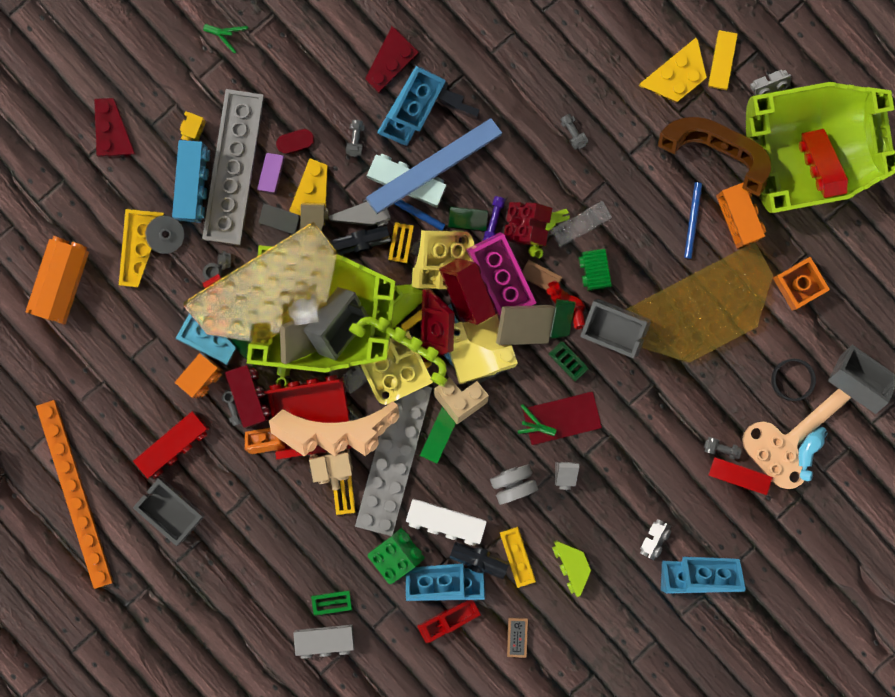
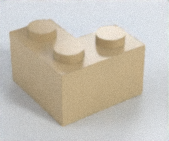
M449 377L444 387L438 385L434 389L435 398L456 424H459L487 404L489 395L478 381L461 392Z

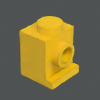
M185 111L184 115L187 119L183 120L180 126L181 139L199 141L206 121L203 117Z

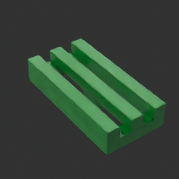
M350 590L311 596L314 615L352 610ZM346 595L345 599L316 603V599ZM347 603V606L317 610L319 606Z

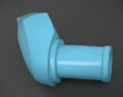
M818 427L814 432L809 433L799 447L798 459L799 466H802L800 472L802 480H812L813 472L807 469L808 466H812L814 453L824 445V438L827 436V433H825L827 430L824 427Z

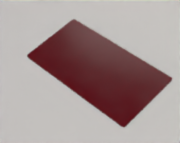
M593 392L527 407L541 424L556 429L554 436L540 431L529 432L531 445L602 428ZM523 410L525 421L535 424Z

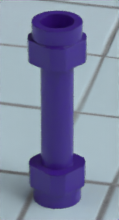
M494 197L492 204L494 208L488 231H485L483 241L496 235L495 230L500 211L505 204V198Z

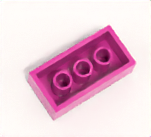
M500 232L466 249L471 261L476 262L481 269V277L488 287V295L494 302V309L499 318L502 306H532L536 304L503 233Z

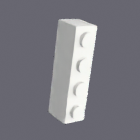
M414 498L412 499L406 519L410 527L420 529V526L428 528L427 532L436 535L442 532L446 534V538L457 540V537L465 539L464 543L475 546L476 543L480 544L487 522L483 519Z

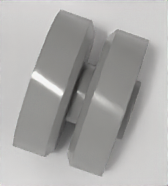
M529 464L508 469L490 479L494 489L506 487V489L496 494L499 505L539 490L535 480L522 481L532 475Z

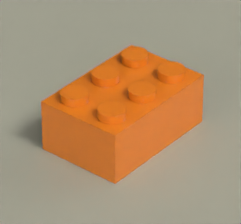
M743 183L722 190L716 195L736 248L756 242L765 237L764 233H766L763 222H760L757 216L759 214L756 204H752L750 199L752 194L742 188Z

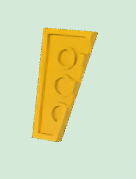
M125 209L119 286L139 287L152 250L148 246L145 237L147 225L152 219L164 216V213Z

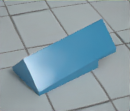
M415 66L377 133L407 146L415 130L420 132L446 80L420 66Z
M683 557L681 562L662 561L661 591L665 593L745 592L740 559Z
M463 563L415 567L406 573V601L485 600L486 597L484 572L477 573L469 568H464Z

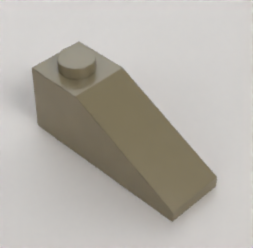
M325 203L301 204L300 250H311L325 220H328V208H325Z

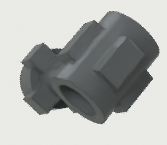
M567 114L560 119L562 127H567L573 137L570 139V143L574 150L585 147L588 139L584 133L579 134L573 123L576 121L574 116Z
M352 120V124H350V129L353 130L352 141L347 143L346 154L357 157L362 155L363 144H359L360 131H364L363 121Z
M230 389L226 390L221 398L222 401L228 403L232 416L229 418V421L233 426L241 424L242 422Z
M708 437V440L705 441L704 452L716 455V451L730 455L729 458L733 460L740 458L742 448H739L737 445L732 447L719 444L720 440Z

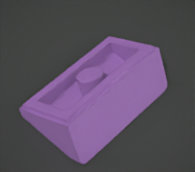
M266 153L257 190L276 194L285 160L284 156Z

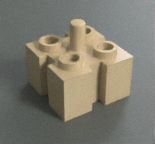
M345 449L336 456L329 452L310 454L309 462L313 482L324 484L331 480L332 490H339L338 480L348 479L352 475L353 465L350 449Z

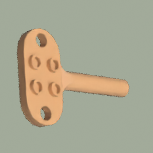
M837 389L788 434H782L771 423L756 422L750 425L744 432L742 439L743 447L766 475L773 477L772 482L785 489L796 488L804 482L800 478L802 466H799L798 445L809 433L815 431L852 397ZM754 428H758L761 432L758 439H754L751 436V431ZM795 471L799 474V480L793 483L789 476Z

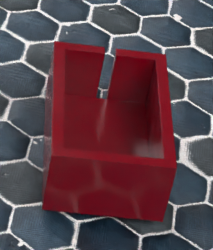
M456 259L439 268L459 320L478 325L496 315L494 302L488 295V287L481 277V269L476 262Z
M245 365L225 372L243 428L269 421L271 411L269 406L264 404L263 398L265 394L262 386H258L257 380L259 375L256 368Z

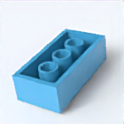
M179 140L172 213V217L178 221L201 223L202 218H205L203 199L207 197V188H204V185L209 175V170L206 169V161L210 160V150H207L208 147L203 142Z

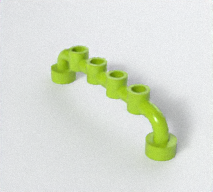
M370 316L364 317L357 324H351L349 331L361 338L366 332L363 327L370 324L377 330L389 335L395 341L407 346L410 350L422 355L428 361L435 363L439 367V372H434L430 380L444 387L447 382L445 378L447 369L445 362L437 356L439 351L432 347H428V349L423 348L421 340L412 337L410 340L405 337L406 331L399 327H396L395 330L389 327L390 322L383 317H380L379 320Z

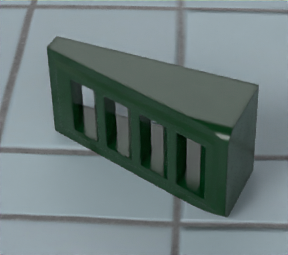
M563 341L548 353L574 382L589 369ZM563 348L565 351L557 358L555 355ZM569 354L570 357L562 363L561 360ZM574 359L576 362L568 369L566 366ZM579 365L581 368L573 374L571 371Z

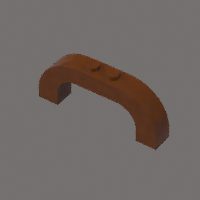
M686 117L675 120L661 131L658 147L675 154L682 145L689 142L706 144L747 166L749 171L745 175L743 189L757 196H760L765 190L771 171V161L765 149L754 140L715 121L701 117Z

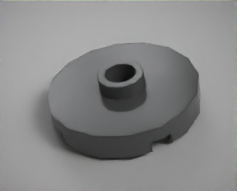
M159 216L152 219L147 225L145 237L148 246L152 250L161 254H167L176 251L182 245L184 230L181 224L173 217ZM163 231L168 232L167 238H163Z

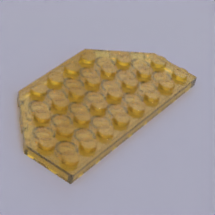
M312 222L186 300L183 306L207 335L264 343L280 333V325L309 316L327 305L337 252L317 225Z
M753 242L626 310L652 320L646 336L642 338L644 342L641 348L690 363L758 327L773 274L756 242Z

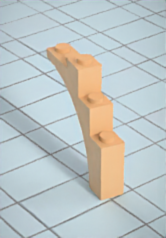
M392 401L381 410L369 416L340 423L309 421L294 416L282 409L269 420L273 435L303 456L313 451L317 445L333 456L344 451L347 445L367 456L379 445L378 436L382 435L391 424L398 420L399 408Z

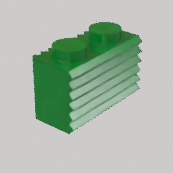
M606 249L582 252V257H579L580 268H584L585 276H582L583 287H587V291L610 288L611 280Z

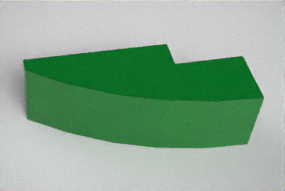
M443 406L420 454L421 457L434 463H438L456 424Z

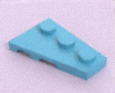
M195 305L176 336V340L225 365H228L236 350V347L224 335L215 336L211 332L208 318Z

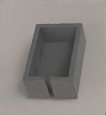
M337 287L305 327L304 332L319 355L337 360L356 336L349 331L351 324H357L360 319L369 317L365 308L361 306L362 303L355 292Z
M597 299L592 303L580 337L635 358L640 353L644 342L642 338L646 336L652 320Z
M851 345L839 357L828 380L874 414H877L889 403L895 389V374L854 345Z
M158 478L147 491L149 494L143 495L133 507L134 510L176 546L180 545L206 516L163 478Z

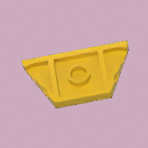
M697 38L693 39L643 80L639 86L677 103L702 83L707 77Z

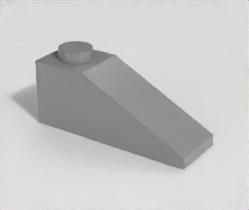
M368 202L328 216L330 221L335 223L365 226L377 225L378 228L387 225L388 221L391 220L387 208L376 214Z
M555 462V485L559 486V489L571 490V486H576L579 464L575 462Z

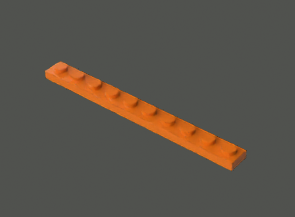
M52 400L37 405V412L93 588L96 589L111 584L114 581L57 402Z

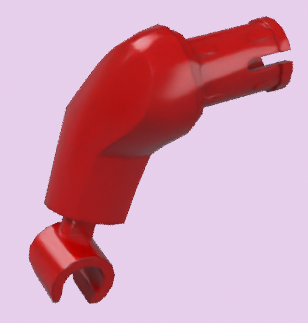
M554 280L548 283L550 288L547 289V294L551 295V299L555 304L556 299L576 302L573 314L574 329H583L585 325L583 311L586 308L583 301L561 289L557 281Z

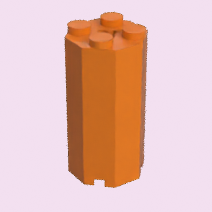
M53 236V239H49L25 311L26 313L66 325L89 255L87 247L75 242L69 245V241Z

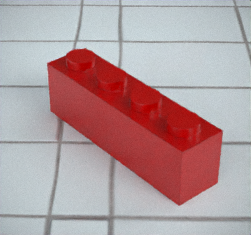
M825 129L802 133L799 150L801 153H804L806 165L810 166V174L816 180L817 190L821 191L824 198L847 194L848 178Z
M192 411L133 460V462L147 479L152 477L156 479L164 472L162 469L167 464L170 467L178 460L177 456L183 452L185 454L191 450L193 442L196 440L200 442L208 435L206 432L210 428L195 411Z

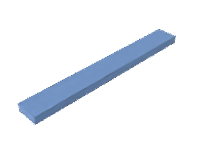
M490 118L366 197L367 202L375 213L379 214L500 137L502 132Z

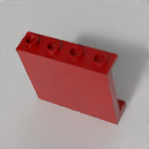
M337 375L325 377L326 380L318 381V378H312L303 384H300L299 381H293L284 387H281V384L270 385V389L264 391V394H268L272 418L283 409L294 416L309 421L321 423L351 421L343 377L337 378ZM286 443L285 449L275 452L276 460L303 456ZM317 445L316 448L313 451L309 452L307 455L323 453L328 451L323 449L321 446ZM350 445L346 447V449L352 448Z

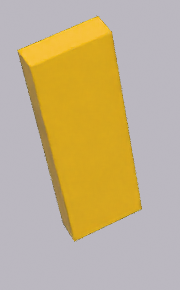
M718 31L708 87L727 90L737 33Z
M518 526L499 532L517 588L535 583L536 581Z

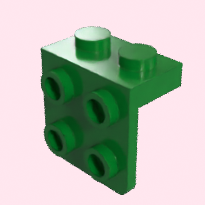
M402 528L368 553V558L388 584H393L425 559L420 549L416 547Z

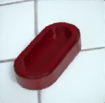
M300 129L281 135L276 141V147L282 154H291L311 147L314 137L311 131Z

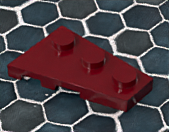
M392 26L365 80L380 93L419 52Z
M94 99L96 155L98 157L136 155L115 99Z

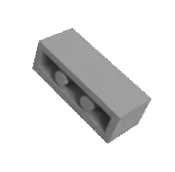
M353 625L300 629L293 632L295 656H300V658H311L312 654H320V657L331 656V652H339V655L350 654V651L355 648Z

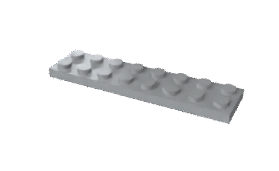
M230 89L225 91L203 240L241 246L263 108V94Z
M431 387L421 388L394 402L399 408V418L379 436V445L375 450L355 527L388 536L393 535L432 391Z

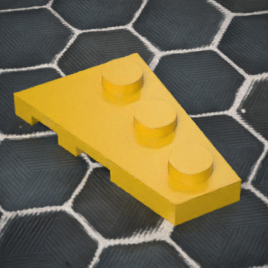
M309 158L289 212L301 216L302 203H325L326 208L328 165Z

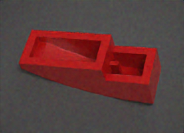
M715 457L708 475L764 495L768 494L773 477Z
M465 600L422 622L417 627L425 643H430L481 614L474 600Z

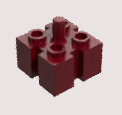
M510 202L506 218L509 224L505 225L504 230L507 241L520 245L546 246L548 230H545L546 223H550L553 208L538 203Z

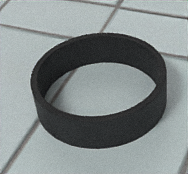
M788 359L775 367L771 383L779 397L788 401H798L812 393L816 383V376L814 370L807 362L801 359ZM789 361L803 364L811 376L809 390L806 394L796 399L784 396L776 385L777 371L783 364Z

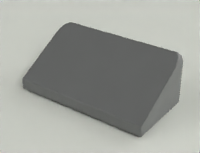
M263 204L259 223L295 235L301 216Z

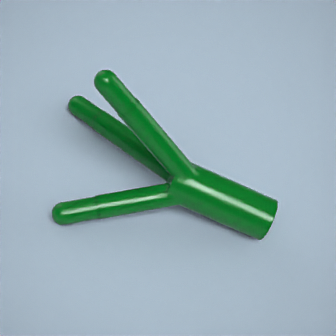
M205 24L203 27V31L219 36L234 54L236 50L223 35L232 36L233 31L248 29V26L220 29Z
M524 404L521 405V408L535 424L523 421L522 425L532 428L518 430V434L540 431L552 436L555 435V428L541 424Z

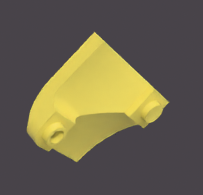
M421 230L419 254L412 272V287L447 289L439 268L456 259L471 261L466 250L474 245L470 233L466 231Z
M497 314L478 325L469 322L454 324V331H458L459 335H454V351L449 354L459 385L495 375L497 372L514 368L518 364L512 345H498L496 343L500 322Z
M407 331L405 337L411 340L412 337L409 331ZM390 339L386 360L360 364L376 399L383 405H388L392 401L395 402L433 383L430 380L431 377L420 354L410 350L407 346L394 339ZM383 392L389 393V397L387 399H384L382 397Z

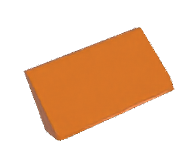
M270 428L245 432V450L249 454L285 449V442L273 435Z

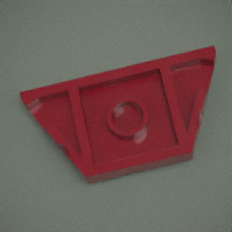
M430 289L422 290L421 341L423 343L421 346L425 349H428V347L439 351L437 356L440 357L454 351L455 313ZM421 355L423 362H429Z

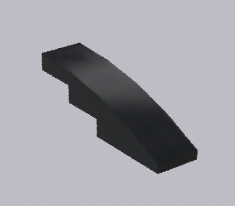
M445 82L436 100L458 113L477 120L480 109L463 104L464 96L448 91V82Z

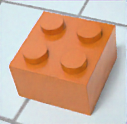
M811 257L802 260L773 277L792 311L830 290Z
M199 353L174 383L192 398H203L210 390L208 386L212 382L216 383L222 376L220 372L223 369L207 355Z

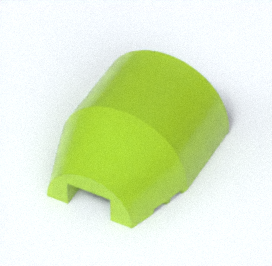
M826 82L750 97L746 109V137L761 145L771 161V171L766 188L759 196L765 209L769 213H776L850 199L857 193L870 188L873 184L895 174V150H893L887 111L894 110L891 90ZM825 129L848 178L847 194L824 198L821 191L817 190L816 180L810 174V166L806 165L804 153H801L799 150L802 133Z
M258 246L257 265H260V292L257 321L254 323L253 341L248 344L247 364L330 372L332 370L387 359L390 336L367 324L363 327L366 330L363 337L361 338L356 335L337 360L314 352L290 363H282L280 325L319 311L337 287L355 292L362 303L361 306L365 308L370 317L377 320L383 317L390 322L389 327H391L395 281L339 254Z

